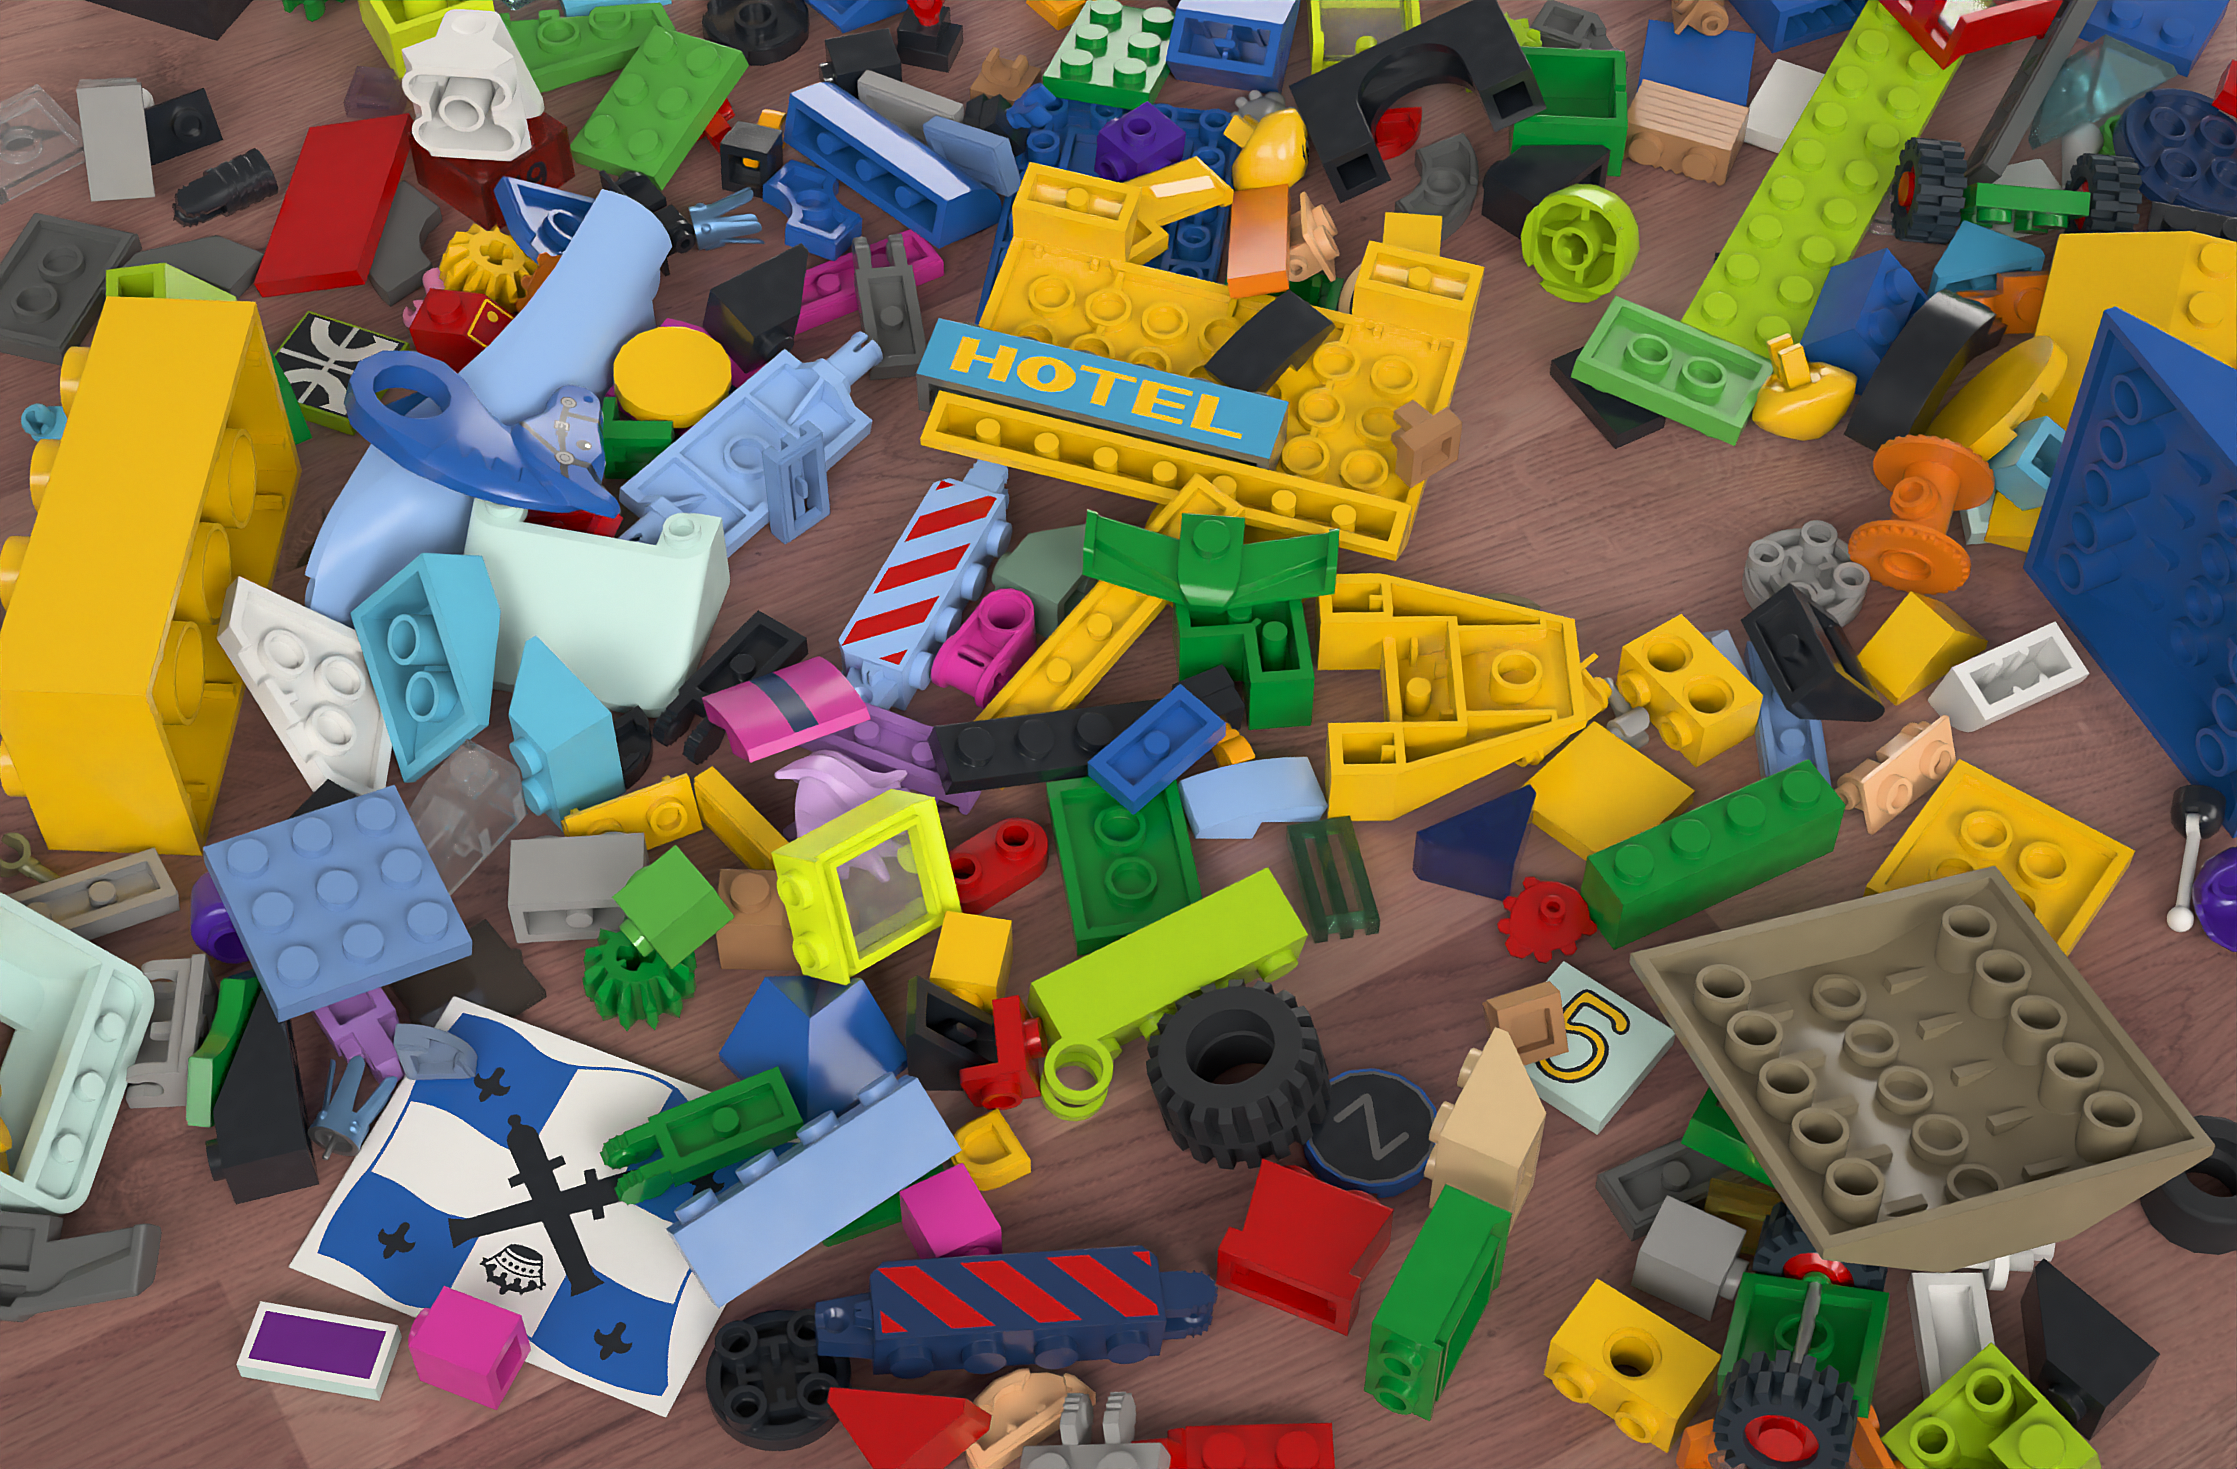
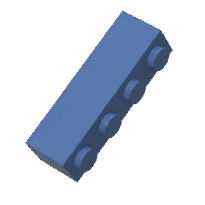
M893 1072L882 1075L856 1093L861 1103L839 1118L836 1117L832 1110L821 1114L796 1132L801 1142L778 1157H776L772 1149L762 1152L735 1171L740 1179L735 1185L715 1196L711 1188H708L691 1197L674 1210L679 1221L666 1228L708 1298L715 1306L720 1308L962 1150L917 1077L904 1075L897 1080Z

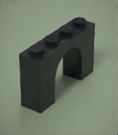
M1471 0L1289 85L1340 204L1391 181L1375 143V131L1379 120L1386 110L1397 100L1412 91L1435 84L1463 86L1471 90L1478 97L1494 132L1547 109L1532 68L1497 0Z

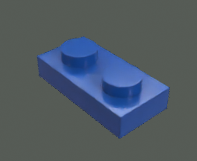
M1179 684L1087 762L1088 776L1134 815L1226 736V722L1184 686Z

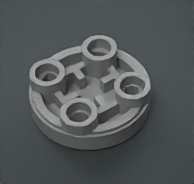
M1813 520L1805 523L1802 528L1777 531L1753 542L1749 547L1742 586L1746 600L1754 610L1787 584L1791 583L1838 620L1840 626L1844 627L1854 620L1862 609L1870 581V574L1864 566L1850 560L1848 544L1837 538V530L1831 524Z

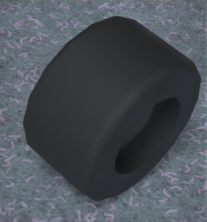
M2199 1115L2195 1116L2194 1119L2215 1144L2213 1154L2140 1197V1201L2151 1225L2169 1242L2193 1253L2221 1255L2237 1250V1123L2224 1117ZM2192 1172L2212 1176L2229 1188L2233 1196L2228 1198L2215 1197L2202 1192L2189 1181L2186 1174Z

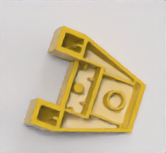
M1382 573L1336 574L1335 594L1316 597L1314 628L1317 670L1380 669L1384 722L1328 723L1324 766L1328 821H1392L1586 727L1587 712L1575 619Z

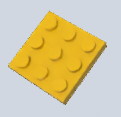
M1959 759L1866 885L1863 897L1996 866L2068 957L2130 866L2135 850Z

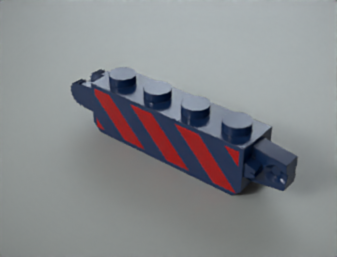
M1142 1245L885 1261L870 1274L868 1292L817 1302L815 1304V1342L818 1355L871 1359L873 1375L892 1374L901 1379L920 1378L931 1371L965 1369L974 1374H987L998 1371L1004 1366L1037 1364L1046 1369H1060L1070 1366L1076 1361L1109 1359L1117 1364H1132L1142 1361L1148 1356H1159L1163 1340L1184 1339L1187 1335H1191L1194 1338L1197 1334L1202 1336L1203 1331L1207 1332L1209 1325L1212 1323L1213 1305L1217 1301L1218 1287L1215 1286L1216 1280L1210 1279V1274L1205 1275L1203 1271L1200 1273L1195 1272V1270L1192 1273H1188L1186 1270L1159 1272L1157 1256Z

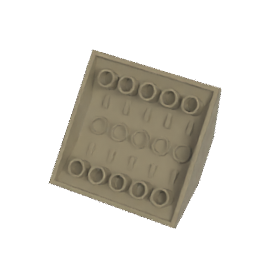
M1996 866L1641 950L1630 955V965L1822 1260L1936 1273L1950 1272L2071 1239L2213 1154L2215 1147L2213 1141Z

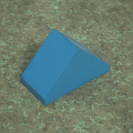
M1963 220L1934 268L1927 296L1930 299L1944 288L1954 293L1964 290H1996L1997 273L2041 271L2045 255L2039 247Z

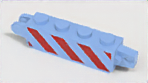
M977 459V463H973V468H970L963 482L947 478L934 482L838 639L841 650L842 674L851 683L863 702L885 710H889L892 706L905 711L917 689L925 690L929 685L932 665L939 649L950 636L959 630L962 612L968 601H976L984 589L987 569L993 558H1001L1010 543L1012 524L1006 522L1009 494L1008 489L1004 488V484H1007L1008 479L1007 466Z

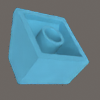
M537 636L527 640L508 713L514 741L509 744V749L515 762L521 769L523 781L518 783V789L523 800L537 816L546 813L563 832L560 820L570 815V810L578 808L581 811L615 799L626 792L611 712Z

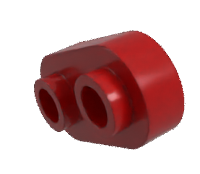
M1013 817L1003 819L948 852L962 913L979 915L1030 884L1044 873L1049 860L1048 838L1041 826L1026 818ZM1021 843L1023 845L1014 847L1008 844ZM960 873L972 875L966 879L955 878Z

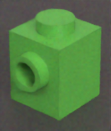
M674 845L653 864L636 871L629 878L626 886L612 896L629 917L618 926L644 958L655 949L671 969L735 917L714 888L677 845Z

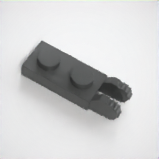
M893 234L887 237L886 257L890 267L872 268L871 250L866 237H856L852 240L855 271L854 287L861 329L863 333L868 335L864 346L873 339L879 345L883 354L882 361L869 370L870 380L916 376L927 348L913 267L907 263L902 234Z

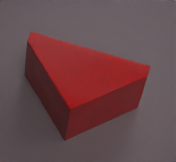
M830 1387L827 1399L828 1404L873 1469H944L990 1430L992 1418L991 1414L966 1398Z

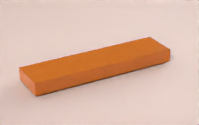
M1288 184L1234 192L1227 271L1230 298L1238 299L1286 292L1289 289L1291 197Z

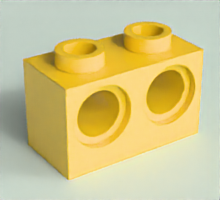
M1682 614L1622 647L1616 680L1619 693L1633 709L1637 706L1645 708L1649 713L1650 722L1658 729L1663 741L1671 749L1679 750L1695 768L1754 735L1763 694Z

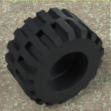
M1244 979L1229 980L1228 987L1216 989L1215 983L1201 987L1202 995L1195 999L1190 998L1188 995L1184 996L1175 1003L1178 1010L1175 1015L1165 1013L1159 1020L1157 1027L1160 1035L1150 1036L1147 1046L1150 1059L1146 1061L1147 1075L1166 1128L1171 1132L1174 1142L1182 1151L1190 1148L1193 1159L1201 1163L1207 1164L1213 1157L1216 1158L1221 1169L1234 1170L1236 1163L1246 1161L1248 1169L1258 1168L1261 1166L1262 1158L1275 1155L1277 1161L1291 1155L1289 1145L1294 1142L1304 1145L1313 1136L1310 1123H1322L1327 1113L1324 1101L1330 1099L1331 1096L1327 1065L1316 1028L1305 1006L1298 1007L1295 996L1285 989L1275 994L1271 983L1259 980L1253 987H1246ZM1250 1063L1266 1065L1258 1074L1243 1082L1230 1085L1212 1083L1220 1074L1232 1067Z

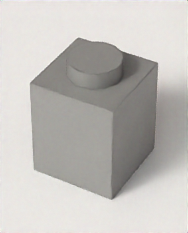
M1667 1195L1639 1250L1631 1286L1710 1321L1721 1297L1730 1301L1735 1300L1742 1274L1748 1271L1750 1262L1739 1257L1747 1230Z

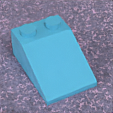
M421 553L350 612L404 783L417 781L489 725L501 611L482 556Z

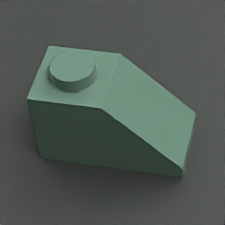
M1086 524L1028 533L1013 552L1008 551L1001 556L994 568L992 583L995 585V591L1012 588L1022 591L1030 597L1034 605L1036 633L1046 638L1055 631L1099 582L1097 579L1082 575Z

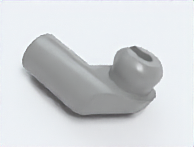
M2080 122L2062 136L2063 190L2067 180H2072L2070 170L2073 165H2077L2076 159L2083 155V153L2098 154L2103 147V135L2099 128L2092 123Z

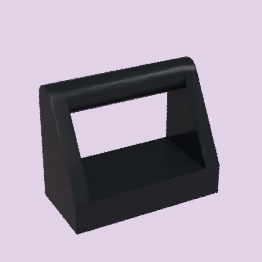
M1791 583L1787 584L1741 619L1786 710L1797 718L1872 722L1884 714L1885 708L1838 620Z

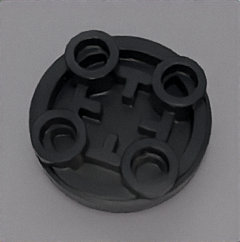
M815 1309L761 1312L742 1321L736 1320L726 1323L715 1336V1347L706 1369L708 1399L712 1413L719 1425L728 1435L740 1443L765 1451L793 1450L817 1441L838 1423L839 1418L827 1402L829 1388L852 1389L851 1363L849 1357L818 1355L814 1329Z

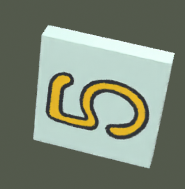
M1563 961L1547 981H1550L1561 993L1569 1052L1524 1065L1539 1098L1598 1135L1672 1047L1675 1033L1673 1029Z

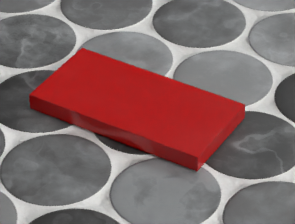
M409 113L309 127L254 281V285L262 298L366 284L414 138L412 134L414 121Z

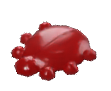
M1534 876L1525 877L1522 882L1525 890L1520 892L1518 897L1508 896L1503 900L1504 909L1511 912L1510 918L1500 919L1497 923L1500 933L1510 934L1505 942L1510 956L1524 959L1534 952L1538 963L1543 964L1552 959V950L1560 949L1565 956H1572L1577 950L1575 941L1580 939L1582 934L1590 937L1597 932V924L1590 919L1588 904L1577 890L1558 881H1540Z

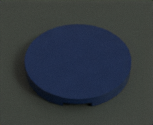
M2162 88L2147 91L2144 97L2131 103L2116 122L2113 132V146L2116 156L2134 158V163H2138L2140 169L2137 175H2140L2142 179V185L2138 190L2152 202L2184 206L2194 210L2236 218L2237 122L2219 111L2218 108L2212 106L2213 98L2184 89Z

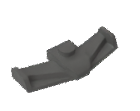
M0 1211V1321L23 1323L37 1313L139 1296L152 1285L155 1279L162 1234L161 1228L153 1224H137L130 1228L60 1240L64 1218L51 1215Z

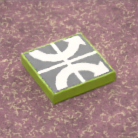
M307 311L274 356L292 386L305 420L354 436L357 431L350 425L344 406V399L349 380L358 362L383 350L411 351L408 342ZM389 388L375 393L379 401Z

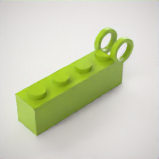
M1268 867L1031 982L1026 1006L1033 1018L1041 1017L1047 1043L1050 1047L1040 1079V1097L1050 1113L1066 1121H1082L1095 1115L1105 1102L1108 1087L1113 1076V1060L1122 1053L1121 1046L1141 1036H1144L1145 1040L1149 1042L1150 1036L1160 1035L1157 1023L1165 1013L1175 1015L1178 1012L1175 1003L1184 996L1188 995L1190 998L1195 999L1202 995L1201 987L1215 983L1216 989L1228 987L1229 980L1244 979L1245 984L1261 977L1263 982L1269 983L1288 974L1298 965L1297 958L1300 956L1308 933ZM1067 1066H1078L1084 1068L1093 1076L1096 1085L1087 1090H1072L1059 1081L1056 1072ZM1055 1097L1069 1104L1086 1105L1081 1107H1068L1061 1104Z

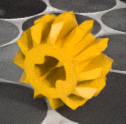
M473 223L466 232L456 231L454 237L449 241L439 265V279L444 282V290L485 294L507 311L513 313L518 312L514 305L516 300L526 297V290L520 285L521 278L524 275H532L539 265L522 251L511 235L508 236L501 233L497 224L490 231H486Z

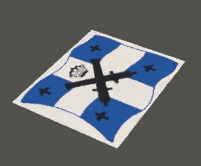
M453 996L434 1028L461 1038L474 1049L478 1056L476 1076L466 1079L410 1080L407 1079L406 1075L404 1076L360 1148L359 1153L354 1158L290 1263L289 1268L415 1318L422 1309H431L444 1286L522 1315L531 1347L525 1362L660 1416L667 1417L725 1305L718 1308L710 1301L666 1228L679 1221L674 1210L691 1197L708 1188H711L715 1196L738 1183L740 1179L735 1171L757 1155L675 1187L673 1183L662 1195L650 1200L646 1199L643 1203L639 1202L635 1205L629 1204L627 1206L623 1201H619L614 1189L617 1186L618 1179L622 1178L623 1174L630 1173L631 1170L635 1171L643 1165L661 1159L662 1155L658 1148L645 1161L630 1164L628 1167H623L620 1170L619 1168L612 1170L608 1165H604L600 1155L604 1146L603 1143L608 1142L609 1138L612 1139L616 1135H622L625 1131L648 1123V1117L711 1092ZM797 1138L774 1147L772 1150L776 1157L791 1149L792 1145L801 1141Z

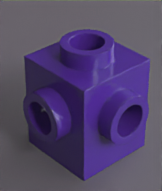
M1147 101L1121 118H1114L1108 121L1098 132L1094 172L1102 179L1123 183L1181 162L1186 132Z

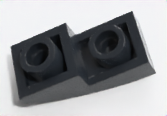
M1288 290L1247 321L1204 365V368L1209 376L1222 386L1266 394L1289 366L1297 372L1336 326L1331 320L1291 290Z

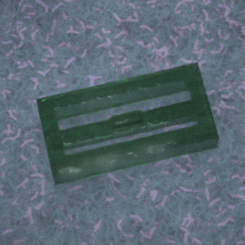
M1344 816L1287 825L1286 841L1314 943L1328 942V934L1339 933L1340 940L1353 938L1354 930L1364 929L1366 935L1378 934L1380 917L1351 817ZM1327 835H1338L1359 911H1348ZM1312 838L1333 915H1325L1305 839Z

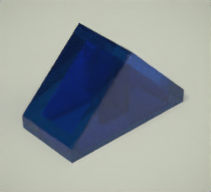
M1528 784L1417 831L1412 868L1417 878L1503 901L1506 897L1511 896L1531 832L1537 794L1533 787Z

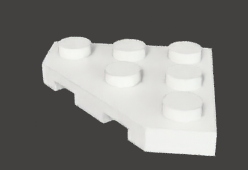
M239 576L226 589L217 640L312 791L315 792L327 779L357 796L386 788L392 743L356 630Z

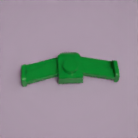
M1087 509L1082 575L1186 606L1189 611L1223 613L1227 609L1332 595L1335 594L1340 528L1329 529L1328 533L1243 544L1245 518L1182 513L1179 540L1099 516L1098 512Z

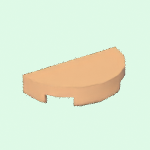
M1029 1368L1017 1369L993 1380L973 1401L975 1405L991 1414L992 1418L990 1430L965 1450L966 1462L969 1468H1004L1022 1455L1023 1446H1036L1060 1429L1061 1413L1064 1411L1063 1404L1065 1403L1067 1393L1089 1394L1092 1406L1096 1404V1392L1075 1375L1065 1373L1062 1377L1049 1372L1030 1373Z

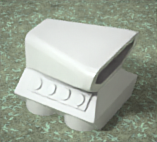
M465 9L450 10L445 13L436 37L401 49L406 68L402 79V88L405 95L413 102L416 114L412 125V134L420 146L427 149L431 156L512 161L532 148L526 119L540 116L545 109L543 97L502 18L497 12Z

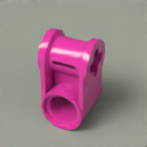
M1012 588L999 589L985 596L960 629L950 636L939 649L931 669L932 683L942 688L951 685L974 697L976 706L984 710L1037 651L1034 605L1030 597L1022 591Z

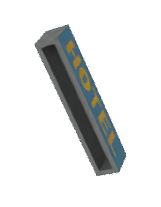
M939 318L916 372L919 410L929 413L932 410L939 390L1272 471L1276 470L1287 436L1288 401L1273 398L1262 392H1247L1217 385L1204 378H1188L1159 371L1145 364H1130L1101 357L1087 350L1075 351L1050 345L1028 336L1017 337L984 329L979 325L969 322L959 323Z

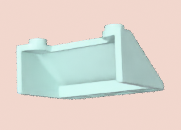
M475 498L463 555H479L483 557L501 611L492 689L514 692L525 642L537 636L608 710L627 713L639 705L647 717H659L661 712H664L666 707L679 695L678 689L696 672L730 585L722 518L698 513L674 514L664 522L657 545L526 523L524 520L528 509L510 507Z

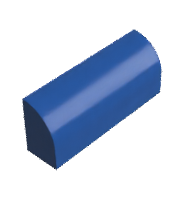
M820 82L790 93L783 141L938 249L999 223L1002 205L999 196L993 190L838 85L830 82Z

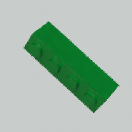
M1809 759L1804 760L1587 856L1580 895L1588 904L1591 920L1597 924V928L1613 950H1616L1833 852L1846 804Z

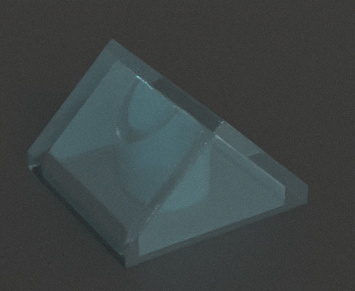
M2103 35L2065 60L2034 116L2028 138L2032 150L2061 138L2066 132L2081 122L2093 123L2141 98L2146 93L2176 77L2178 73L2174 65L2111 36Z

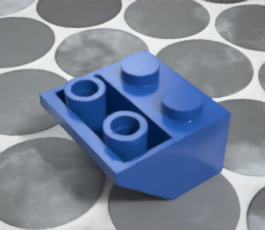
M1181 0L1176 8L1165 61L1176 80L1245 91L1258 90L1264 94H1267L1269 91L1281 94L1301 0Z
M1888 248L1833 266L1829 271L1800 341L1805 357L1810 362H1825L1855 374L1858 378L1855 394L1862 396L1873 373L1896 337L1929 298L1914 281L1911 273L1899 263Z

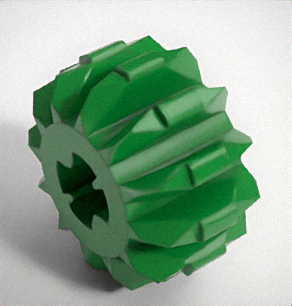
M600 928L599 937L597 938L598 946L585 949L583 959L585 977L582 978L585 995L590 998V1002H595L596 1011L603 1021L618 1016L620 1025L628 1032L637 1020L646 1019V1023L656 1030L659 1015L662 1013L680 1018L681 1010L683 1009L682 1000L694 998V992L697 987L695 979L697 963L694 951L671 969L655 949L644 958L622 930L615 933Z

